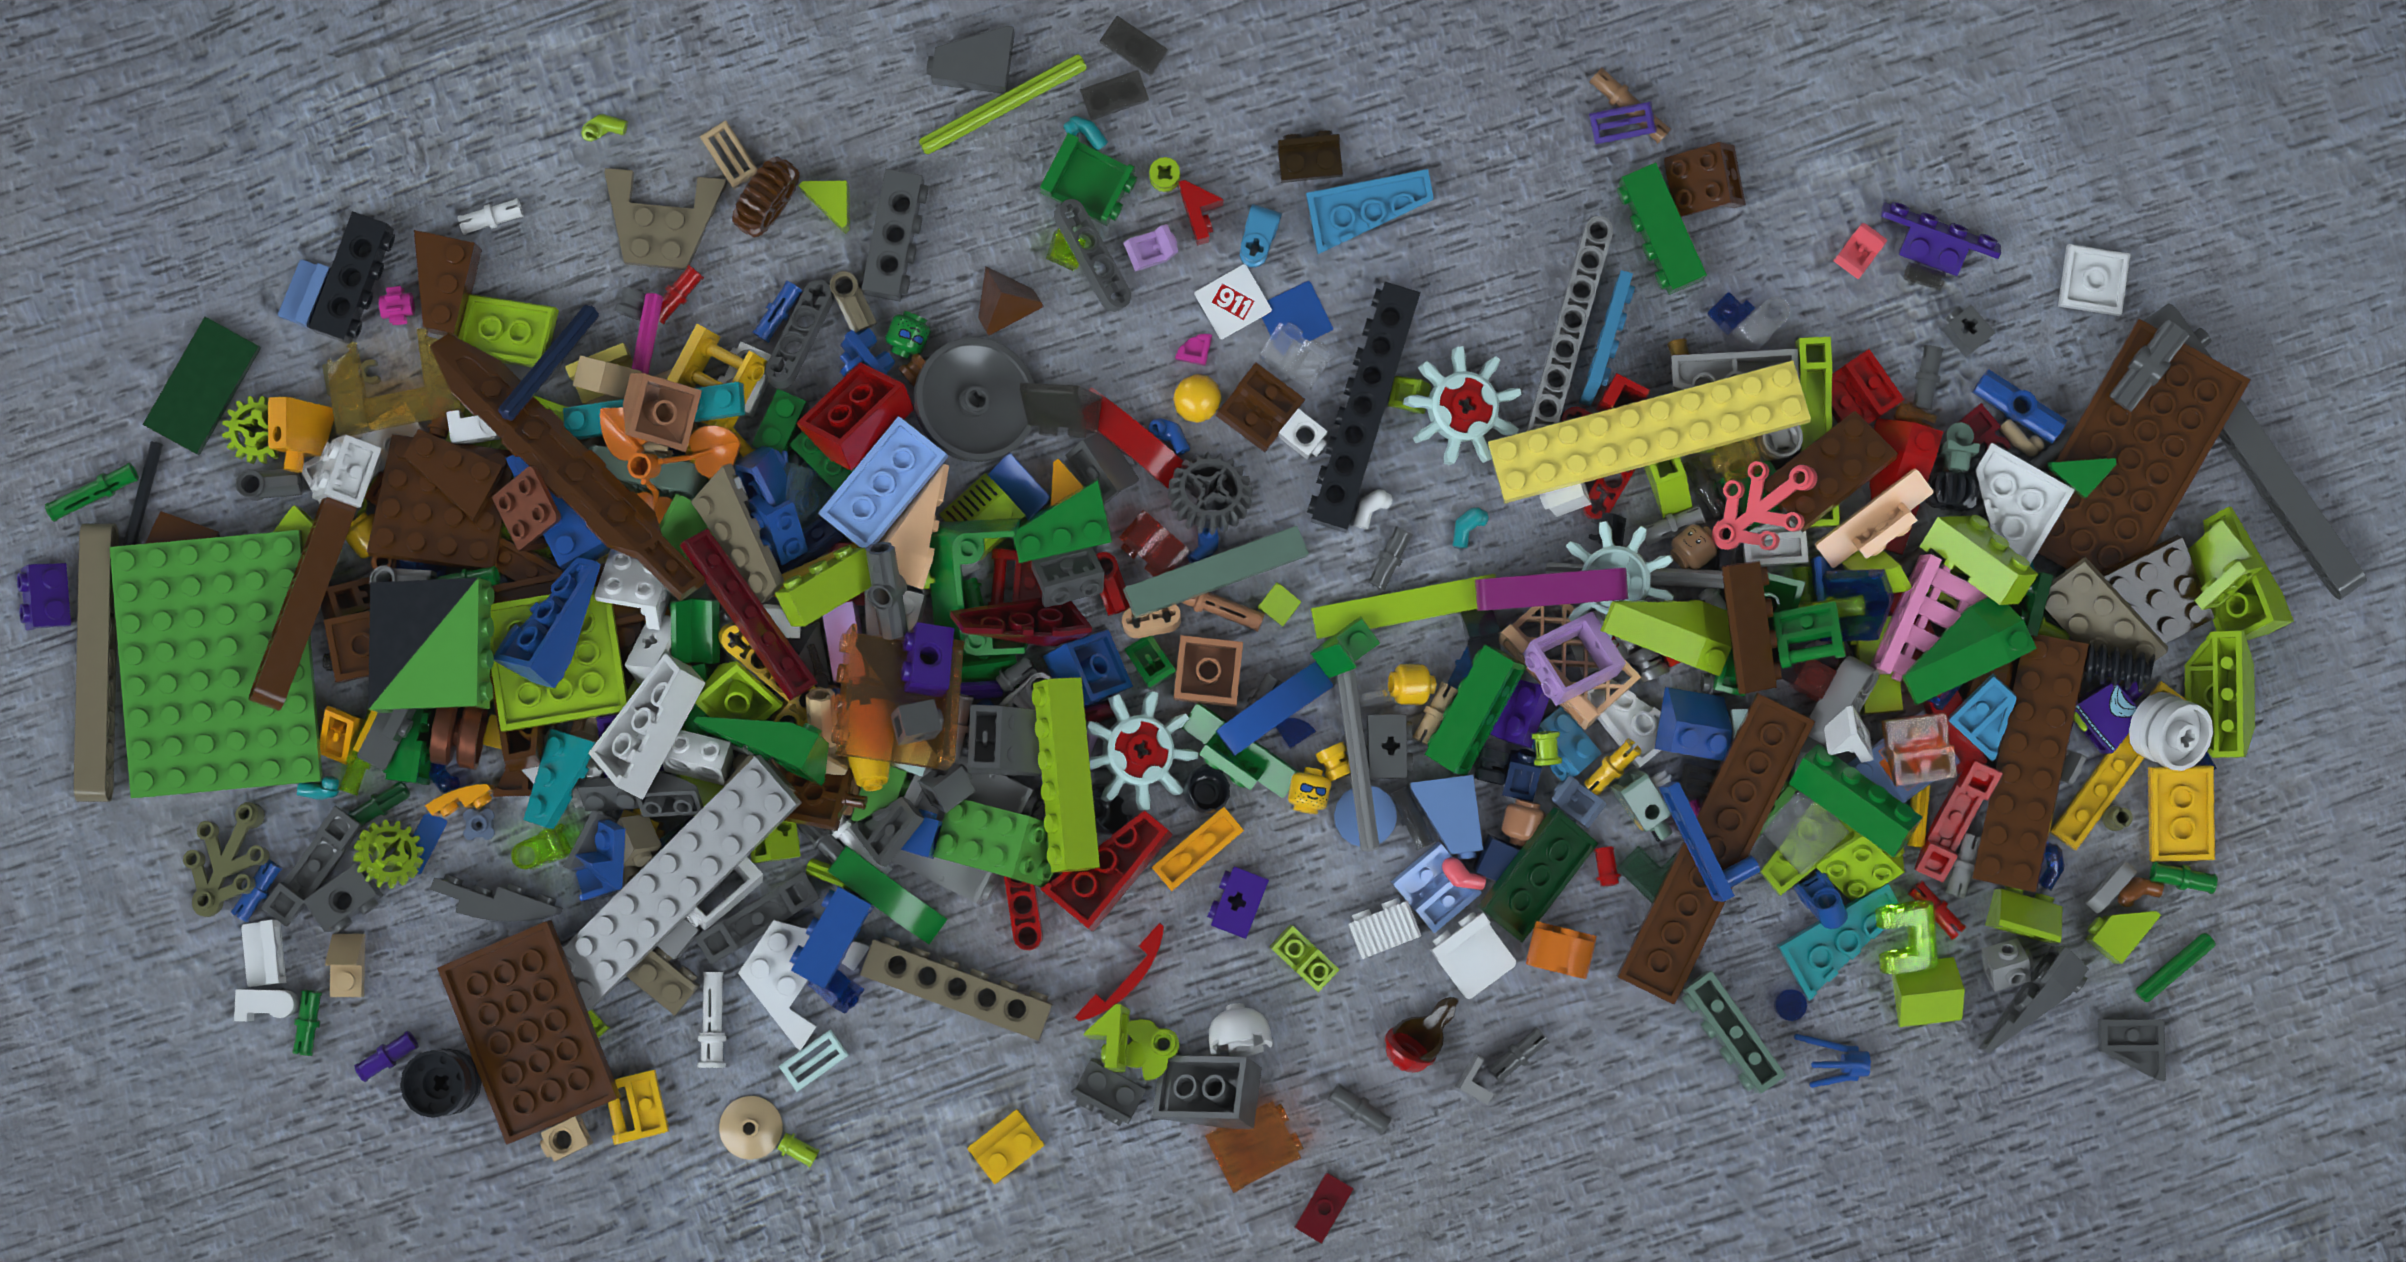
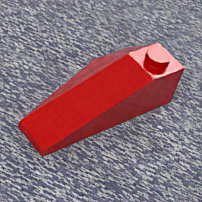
M1877 418L1874 430L1898 455L1895 461L1869 480L1871 500L1913 469H1917L1928 483L1944 431L1915 422ZM1920 504L1911 510L1915 518ZM1911 529L1903 536H1896L1888 542L1884 550L1903 555Z

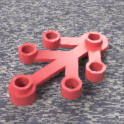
M1752 462L1748 467L1751 484L1747 509L1738 518L1739 498L1744 495L1745 488L1739 481L1730 480L1726 482L1723 487V493L1727 497L1724 518L1713 527L1712 539L1714 543L1724 550H1732L1738 547L1740 543L1759 545L1764 550L1776 549L1780 539L1775 532L1764 531L1759 534L1744 531L1754 522L1782 526L1786 530L1793 532L1800 531L1805 523L1801 514L1795 512L1781 514L1769 511L1796 490L1808 491L1816 485L1817 473L1810 466H1795L1789 474V479L1762 499L1765 479L1769 475V467L1764 462ZM1760 465L1763 472L1761 476L1757 477L1754 470ZM1799 472L1805 474V480L1802 483L1797 481ZM1736 484L1738 487V492L1736 495L1732 496L1730 493V487ZM1793 516L1798 519V524L1794 528L1789 524L1790 518ZM1726 528L1731 532V536L1727 540L1722 535ZM1771 535L1773 543L1768 547L1765 545L1764 540L1766 536Z

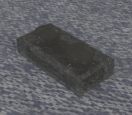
M1139 69L1080 89L1090 121L1149 101Z

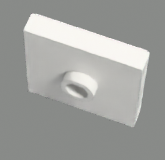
M2068 244L2065 252L2058 307L2114 316L2122 315L2130 254Z

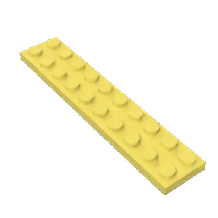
M1789 361L1489 441L1488 447L1504 503H1509L1806 424L1811 421V417L1794 361Z

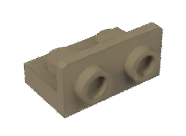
M657 946L627 977L676 1016L700 985L695 982L697 976L684 965L679 969L670 961L672 957Z

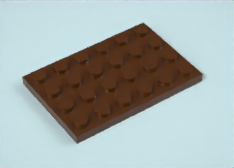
M552 920L540 923L437 968L506 1145L621 1098Z

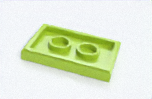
M469 294L458 339L499 359L502 363L532 368L551 346L559 310L552 306Z

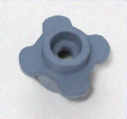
M473 809L466 810L463 814V818L466 821V829L463 831L464 837L467 840H473L475 837H483L485 840L492 839L495 835L493 829L494 812L491 809H484L482 812H475ZM478 821L482 823V826L479 828L476 826Z

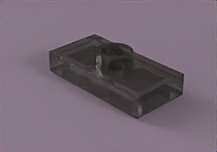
M1119 16L1115 17L1100 39V44L1150 77H1152L1168 53L1166 47Z

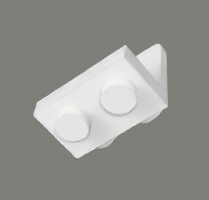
M1471 912L1458 922L1461 927L1454 933L1450 934L1447 930L1434 939L1433 943L1436 946L1430 950L1462 995L1467 999L1476 996L1516 965L1515 958L1490 926L1491 922L1486 915L1479 913L1476 916L1474 912Z

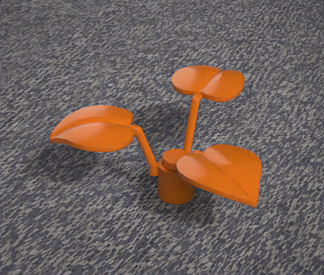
M623 407L600 409L601 431L609 451L616 458L628 461L627 468L630 475L641 479V484L646 485L652 491V493L640 492L637 495L656 512L659 524L673 501L670 497H659V490L650 481V479L659 475L661 465L695 459L697 471L703 476L712 478L723 465L730 463L732 466L734 465L741 447L740 439L731 430L721 426L709 425L703 426L691 434L689 446L693 452L692 454L658 458L655 454L644 453L645 449L642 445L648 441L625 434Z

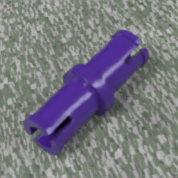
M406 1031L389 1044H382L377 1047V1052L360 1063L355 1064L354 1069L360 1079L367 1082L385 1068L391 1069L396 1066L397 1060L414 1049L419 1048L418 1042L410 1031Z

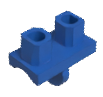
M870 328L863 329L857 333L852 329L845 334V340L840 344L845 351L840 356V359L845 364L840 371L843 377L860 362L885 375L893 368L895 360L889 352L884 351L874 357L869 351L877 343L876 336Z

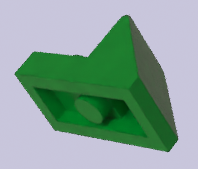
M1360 616L1311 651L1310 654L1327 677L1331 678L1355 669L1357 667L1355 661L1379 645L1380 642Z

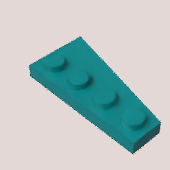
M1888 883L1845 905L1848 919L1841 927L1828 929L1817 921L1777 944L1807 1000L1810 1001L1818 994L1817 991L1827 981L1830 982L1850 959L1853 960L1871 939H1875L1903 912Z

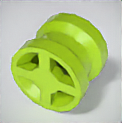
M1168 157L1155 160L1150 166L1149 171L1151 185L1159 192L1166 193L1174 190L1180 181V168L1176 161Z

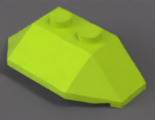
M2244 631L2210 632L2206 640L2184 665L2185 699L2207 710L2212 720L2213 735L2210 747L2207 750L2212 758L2246 757L2255 730V672L2252 655Z

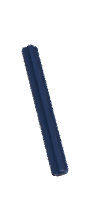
M584 305L501 404L498 412L502 415V418L511 421L516 418L598 319L599 313L595 307Z

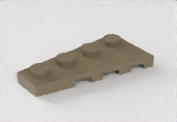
M726 464L717 471L691 503L759 601L763 603L769 601L775 595V592L783 586L784 579L769 546L763 545L760 539L759 530L761 528L757 519H751L744 504L748 499L743 488L738 489L732 475L736 473L732 464Z

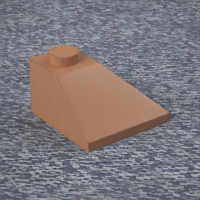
M631 373L623 401L625 434L686 452L702 390L645 373Z

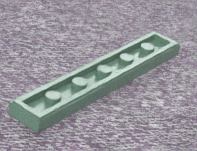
M1294 526L1127 586L1123 591L1136 619L1305 558L1309 552L1298 526Z

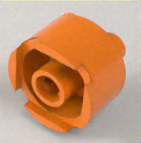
M1536 921L1526 964L1587 979L1597 936Z

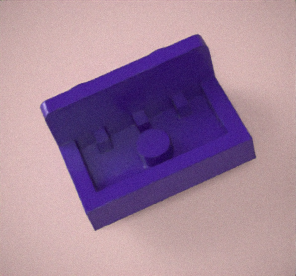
M28 564L21 568V573L17 575V588L19 592L23 593V604L20 605L19 616L21 623H25V629L34 630L36 628L71 626L67 564Z

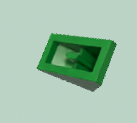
M2116 458L2048 463V469L2067 486L2073 488L2074 492L2081 498H2087L2117 463Z
M1153 636L1143 637L1124 649L1149 690H1152L1176 674L1175 668Z

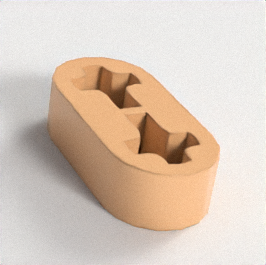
M1176 604L1139 617V621H1142L1139 628H1134L1133 624H1130L1132 623V618H1134L1131 608L1127 609L1122 616L1123 630L1131 638H1143L1175 631L1181 624V613ZM1169 611L1171 622L1164 621L1162 618L1163 612Z

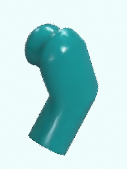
M326 776L322 779V784L313 782L299 783L297 795L316 800L336 797L340 791L338 789L339 779Z

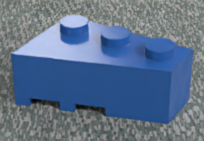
M839 886L836 891L829 890L821 904L826 909L820 919L813 918L805 933L810 936L804 947L798 945L789 961L794 964L791 971L823 989L828 987L853 940L861 931L860 928L869 913L871 914L875 907L863 898Z

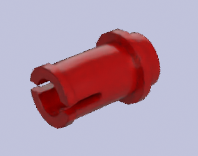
M1614 846L1594 849L1599 877H1596V881H1600V887L1618 885V878H1621V874L1617 873Z

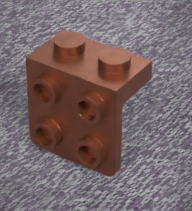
M535 466L527 467L492 496L518 552L545 549L548 544L543 534L557 524L561 518L538 468Z

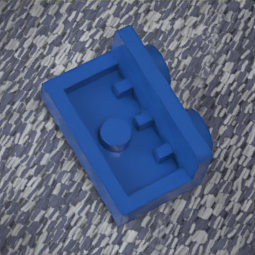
M759 494L748 500L751 509L749 515L751 519H757L761 528L759 530L760 539L763 545L769 546L774 559L781 566L808 551L795 505L791 500H787L776 507L770 505Z

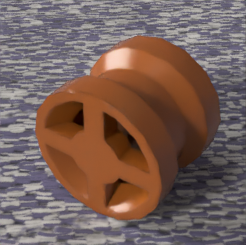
M919 354L912 355V359L907 365L902 364L898 370L914 387L918 373L926 361Z

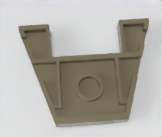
M605 168L604 173L624 263L626 265L685 270L691 264L704 236L705 228L717 208V202L726 188V180L697 177L693 209L631 203L634 172L632 170Z

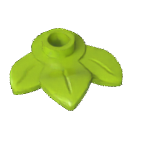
M1139 1019L1129 1022L1128 1035L1133 1041L1127 1045L1126 1066L1130 1068L1142 1067L1143 1077L1146 1081L1160 1077L1167 1069L1168 1059L1173 1058L1179 1050L1180 1042L1178 1036L1170 1029H1159L1150 1020ZM1161 1040H1168L1170 1042L1166 1050L1158 1048Z

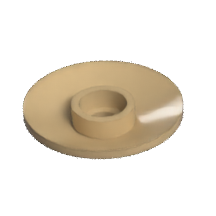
M745 1096L733 1101L724 1110L719 1124L720 1137L727 1150L739 1158L748 1160L759 1159L771 1153L778 1145L783 1131L782 1118L777 1108L770 1101L758 1096ZM747 1122L755 1125L753 1134H747L744 1131V1125Z

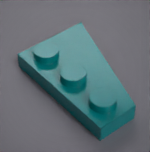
M550 729L523 820L546 828H555L573 798L571 791L579 778L584 779L589 770L586 765L591 756L588 753L596 742Z

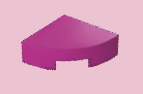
M1200 334L1187 340L1178 349L1175 360L1206 366L1212 334Z

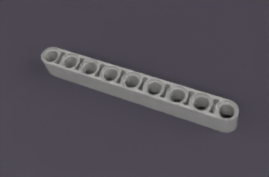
M1604 216L1592 217L1582 232L1525 432L1559 423L1613 235L1612 223ZM1600 226L1605 231V237L1603 239L1593 238L1590 234V228ZM1586 255L1594 257L1597 261V267L1593 269L1584 267L1581 258ZM1576 285L1585 286L1588 289L1589 296L1587 298L1576 297L1573 293V287ZM1569 314L1576 315L1580 320V326L1577 328L1568 327L1564 321L1565 316ZM1559 344L1568 345L1572 350V355L1568 358L1560 357L1556 352V346ZM1552 373L1559 374L1563 378V386L1558 388L1552 387L1548 383V375ZM1542 403L1551 404L1555 409V415L1552 417L1542 416L1539 411V405Z

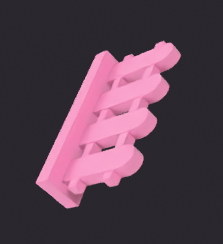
M1932 554L1919 555L1909 578L1912 588L1902 593L1870 666L1878 670L1879 674H1891V672H1894L1891 678L1901 681L1902 675L1916 662L1911 659L1915 648L1925 652L1940 639L1924 630L1928 620L1947 629L1961 617L1960 614L1968 606L1987 596L1969 582L1951 574V569L1944 564L1939 568L1942 559ZM1930 586H1931L1932 588H1931V590H1930V592H1929V595H1928V597H1927L1926 594H1927V592H1928V590H1929V588H1930ZM1941 592L1959 600L1956 610L1937 602ZM1917 615H1919V617H1918V619H1917V621H1916V624L1913 625V623H1914V621H1915ZM1904 643H1906V646L1901 654L1900 652L1904 646Z

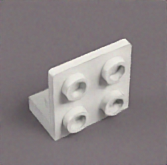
M349 435L333 439L331 443L327 442L321 454V460L324 461L321 473H315L310 485V489L314 490L312 498L320 500L330 497L360 508L382 448Z
M611 549L595 592V600L641 608V614L645 615L647 628L660 630L672 593L636 558Z

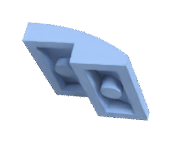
M1439 841L1391 881L1393 886L1408 901L1412 909L1433 933H1436L1482 894L1480 890L1453 886L1442 870V863L1445 859L1452 856Z

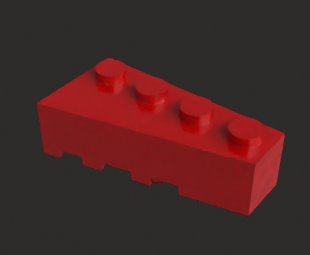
M1144 810L1098 846L1099 868L1062 872L1060 876L1047 883L1040 890L1086 928L1094 932L1173 834Z

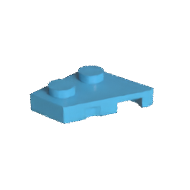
M1992 674L1948 716V721L1993 761L1998 754L1997 750L2002 735L2006 731L2008 718L2013 711L2017 696L1996 675Z

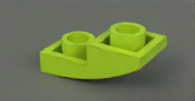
M1291 924L1269 946L1318 993L1340 970Z

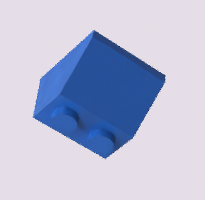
M1109 629L1066 643L1043 656L1052 679H1082L1084 707L1093 705L1109 698L1111 695H1116L1133 687Z
M1665 687L1654 749L1723 761L1730 747L1733 732L1724 697Z

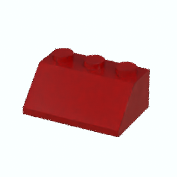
M860 362L797 422V425L829 460L852 471L899 416L904 420L914 408L903 383Z

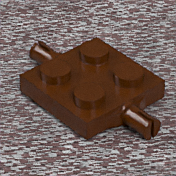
M848 768L845 775L825 774V781L822 786L790 772L785 774V778L796 790L794 792L795 796L802 803L784 821L838 831L842 814L847 806L863 810L866 808L867 796L850 794L853 780L851 768Z

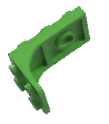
M965 799L945 813L933 857L1009 877L1038 887L1045 886L1053 876L1051 866L1047 860L1049 845L1044 821Z

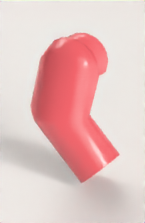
M1450 857L1443 861L1442 870L1453 886L1483 890L1485 888L1486 877L1481 874L1470 873L1459 859Z

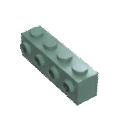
M1705 971L1683 987L1682 991L1685 994L1682 997L1683 1002L1692 1013L1697 1011L1704 1021L1700 1024L1710 1039L1717 1038L1722 1045V1048L1719 1049L1720 1054L1729 1065L1734 1063L1741 1074L1737 1077L1748 1092L1753 1089L1755 1093L1762 1094L1787 1076L1712 971Z

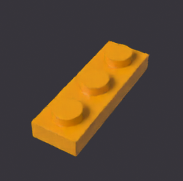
M1223 807L1153 865L1152 869L1167 887L1173 891L1244 832V830L1227 809Z

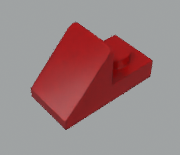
M1186 180L1179 181V191L1197 246L1209 243L1208 233L1213 232L1209 215H1202V212L1223 206L1224 200Z

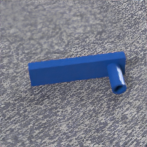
M1667 782L1658 787L1713 900L1724 902L1734 897L1735 895L1731 887L1760 872L1756 859L1750 855L1722 870L1680 783Z

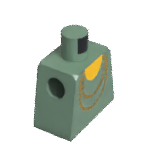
M1633 768L1608 785L1637 828L1645 832L1650 830L1657 842L1664 840L1673 833L1665 820L1671 813L1646 773ZM1649 806V811L1645 814V810Z

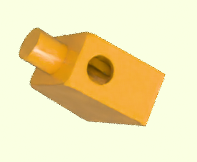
M269 397L268 446L270 449L286 452L283 470L302 473L305 457L321 456L329 439L336 416V408L291 397Z

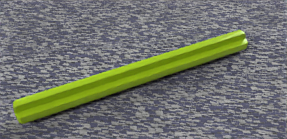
M1076 54L921 137L919 144L926 155H929L1084 72L1087 68L1083 58Z

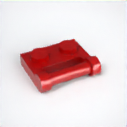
M992 549L991 559H994L991 602H988L987 605L1003 603L1007 561H1016L1012 602L1042 597V590L1031 569L1032 561L1019 563L1016 550Z

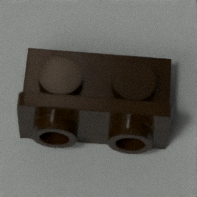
M1330 130L1315 132L1313 137L1302 138L1301 134H1288L1283 136V140H1278L1277 150L1281 183L1343 177L1340 134H1333Z

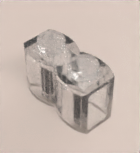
M1289 322L1286 326L1279 323L1258 358L1303 387L1312 390L1332 358V355L1328 353L1329 347L1316 339L1312 342L1306 340L1301 336L1303 331Z

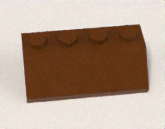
M1759 560L1721 565L1738 693L1746 694L1777 688L1776 680H1782L1780 662L1773 661L1772 649L1778 648L1776 631L1775 629L1769 630L1767 618L1773 617L1771 598H1765L1763 586L1769 585L1767 566L1761 567Z

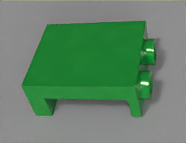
M1068 133L1040 186L1041 194L1059 203L1068 199L1079 201L1091 219L1108 226L1111 219L1117 220L1123 208V204L1120 201L1125 192L1131 193L1138 177L1134 176L1135 166L1131 164L1127 166L1081 143L1078 137Z

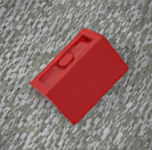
M1616 373L1607 386L1596 410L1602 412L1612 409L1619 395L1633 402L1643 401L1650 390Z

